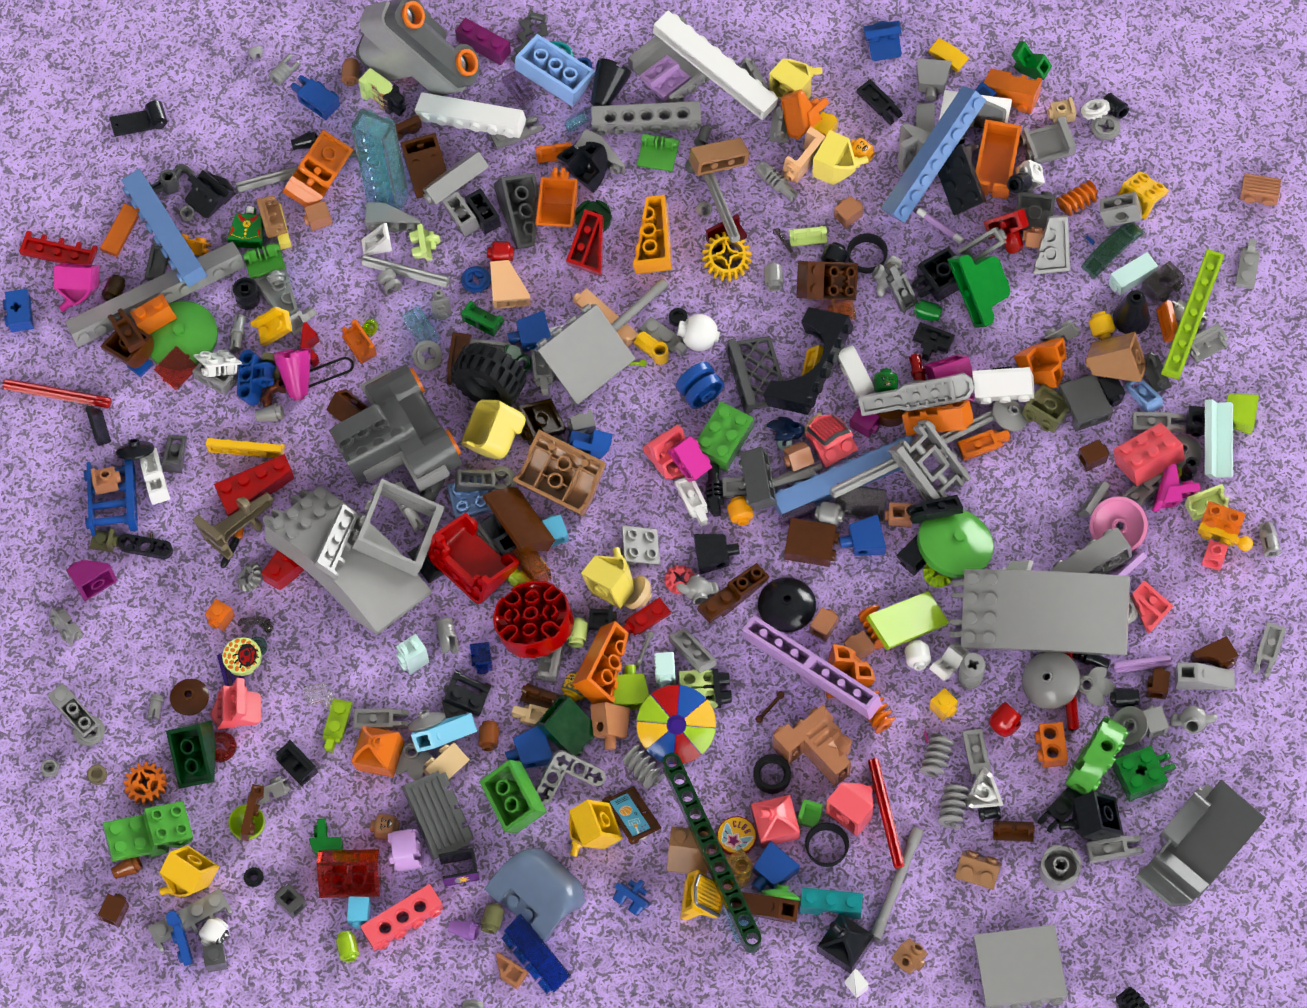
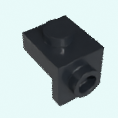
M609 605V609H590L589 630H599L601 626L613 621L617 622V612H613V605Z

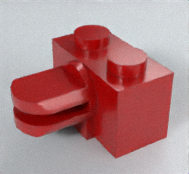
M1024 208L983 222L986 232L995 227L1004 230L1007 235L1005 239L1007 243L1004 246L1008 253L1015 254L1022 250L1023 241L1019 230L1029 226Z

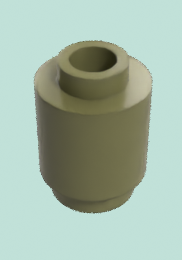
M490 903V905L485 906L480 923L483 932L496 934L497 930H500L505 913L500 904Z

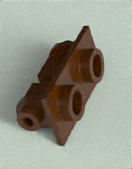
M527 683L526 686L523 685L520 701L549 709L560 694Z
M993 820V840L1034 841V822Z

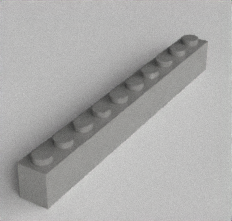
M232 241L197 258L208 276L191 287H188L185 281L183 283L180 282L176 276V273H178L177 269L171 270L65 321V324L76 346L80 347L113 331L114 329L108 319V315L112 314L116 321L122 319L118 314L120 308L126 316L128 315L134 321L130 312L160 294H163L168 303H171L246 267L240 252Z

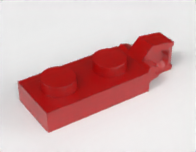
M659 597L624 621L625 625L622 627L629 633L628 635L631 633L634 636L640 635L669 616L671 611Z

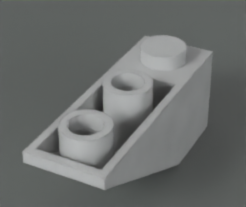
M585 129L576 146H584L586 142H597L604 145L608 158L607 168L614 174L620 173L625 175V164L603 137Z
M366 202L365 225L367 230L373 231L381 224L387 223L389 232H398L399 230L412 232L417 230L418 224H421L419 219L387 203Z
M1177 663L1174 671L1175 690H1235L1234 670L1201 663Z
M63 683L47 695L56 709L83 737L99 726L97 721Z

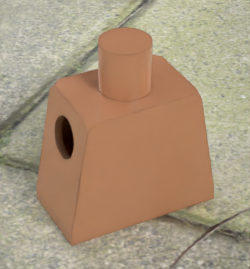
M607 702L590 705L594 737L604 739V750H616V740L626 739L630 708Z

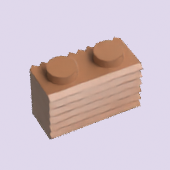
M1244 173L1240 200H1244L1246 203L1258 202L1265 206L1277 205L1281 179Z

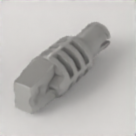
M764 161L756 166L755 171L776 192H781L791 202L798 197L799 193L788 184L787 179L776 171L775 168Z

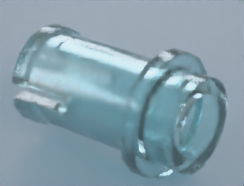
M581 112L571 119L567 118L564 124L569 132H574L577 127L588 123L589 120L587 115Z

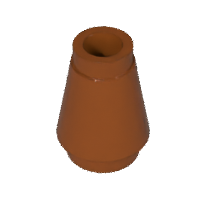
M135 857L122 860L112 867L111 871L115 879L139 873L143 866L140 858Z

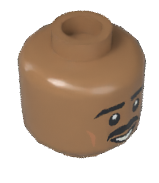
M377 814L375 820H371L370 832H374V837L378 840H388V833L399 831L400 820H397L395 815Z

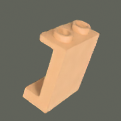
M812 127L806 132L803 146L805 151L799 159L794 160L790 156L785 158L782 174L790 182L798 183L813 165V158L826 137Z

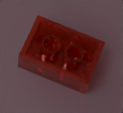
M379 849L320 850L318 852L316 864L319 898L349 896L380 897L382 880Z

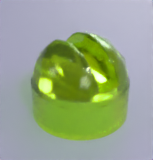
M367 319L362 329L366 334L374 335L378 330V322L375 319Z

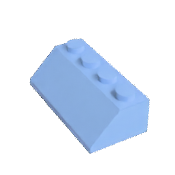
M538 34L534 36L515 58L514 69L572 107L583 96L595 74L593 69Z

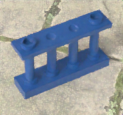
M124 459L125 465L115 468V471H119L120 475L125 476V481L118 484V491L126 492V497L103 502H95L96 492L91 475V469L93 468L90 462H86L87 470H84V479L87 481L88 518H85L86 529H90L92 536H96V526L125 523L128 524L130 531L138 530L136 472L133 460ZM116 507L127 509V513H124V515L95 519V510Z

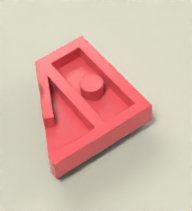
M1145 580L1130 595L1148 634L1174 607Z

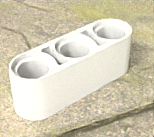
M851 345L841 349L838 355L839 366L844 376H847V382L852 392L854 391L856 394L854 395L857 399L858 396L874 392L873 383L855 347Z

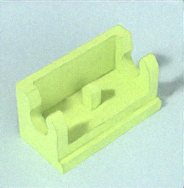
M1223 484L1187 497L1185 507L1193 521L1203 518L1208 501L1228 507L1229 497L1224 496L1225 488Z

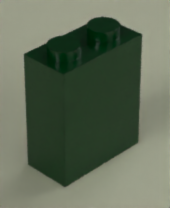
M560 695L535 724L560 750H564L574 756H579L583 752V747L594 739L592 720L569 696Z

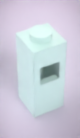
M1146 252L1111 273L1109 286L1112 291H1117L1119 295H1122L1157 273L1158 265Z

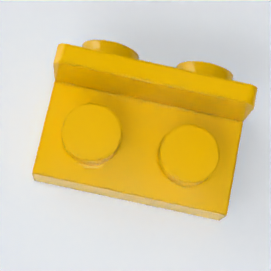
M279 307L271 308L250 322L252 327L258 328L260 344L262 346H268L292 331L289 311Z

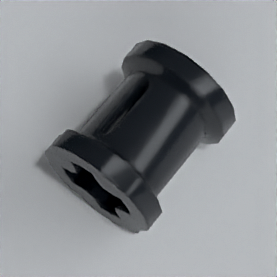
M999 806L978 808L980 822L993 818L1001 819Z

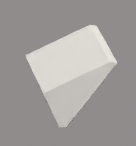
M387 223L381 224L361 239L364 255L368 256L392 251Z

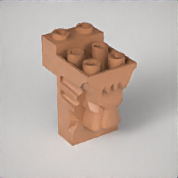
M823 704L819 708H813L805 720H799L794 725V729L789 724H786L784 727H778L773 733V749L779 756L787 760L789 765L804 753L832 785L836 787L850 775L851 762L847 755L850 753L852 740L841 732L840 728L834 723V718Z

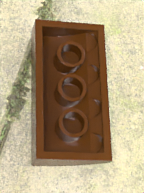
M518 487L503 488L483 495L482 498L519 551H549L555 539Z

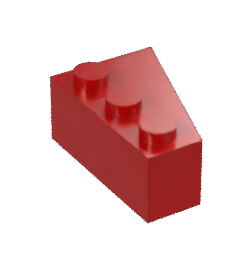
M584 210L566 259L567 265L601 277L604 230L602 215Z
M277 550L261 574L264 582L281 590L297 578L304 569Z

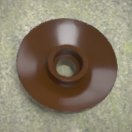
M185 679L178 682L170 694V702L173 709L187 716L201 712L209 700V691L206 685L197 679ZM186 693H192L190 697H185Z

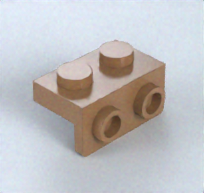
M963 851L955 878L994 890L1002 863L991 856H986V858L978 856L979 854L975 851Z

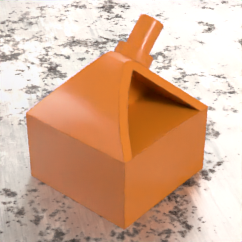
M362 726L351 763L358 771L394 778L405 741L399 732Z

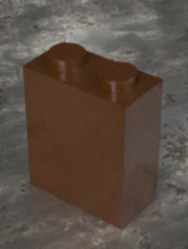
M791 518L784 560L830 567L831 561L835 562L836 550H833L834 544H838L840 533L836 532L837 525Z

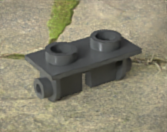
M1153 352L1147 353V358H1145L1147 363L1145 374L1151 387L1156 392L1171 388L1168 377L1161 375L1163 366L1159 356Z

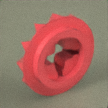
M675 565L673 568H669L665 574V585L672 593L682 594L678 591L676 585H686L689 578L695 574L691 568L689 569L685 565ZM675 575H678L679 577L683 575L684 582H676L677 577Z

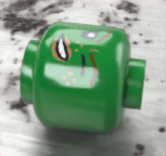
M889 368L880 369V372L876 373L873 378L874 391L878 393L898 389V375L891 372Z

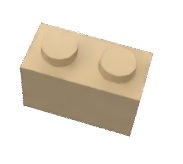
M454 742L450 745L447 743L438 750L440 754L436 758L432 756L424 763L426 767L422 771L426 776L436 771H439V774L446 772L448 779H450L470 759Z

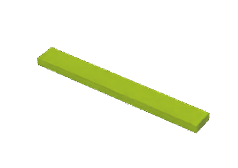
M1210 249L1206 250L1161 375L1176 380L1180 379L1225 254Z

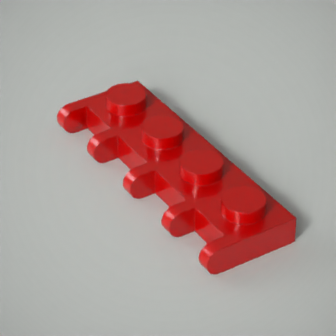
M27 231L19 252L20 255L60 264L92 265L98 246L93 245L92 249L88 250L82 248V242H77L76 246L64 244V238H60L57 243L48 241L46 234H42L41 239L31 237L32 232Z

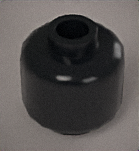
M837 242L826 245L821 256V262L845 263L848 254L845 246Z

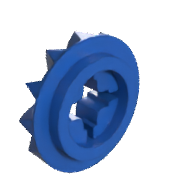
M473 266L463 272L461 283L466 292L469 291L473 294L477 292L482 293L483 290L488 289L491 277L485 268ZM473 275H475L477 279H480L479 285H477L475 282H472Z

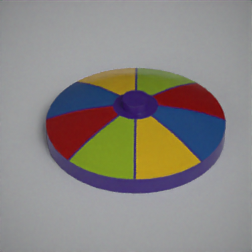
M669 685L659 688L645 699L638 712L637 733L640 742L651 756L662 762L663 757L671 752L676 753L683 764L699 758L709 748L715 735L716 719L712 706L700 692L687 686Z

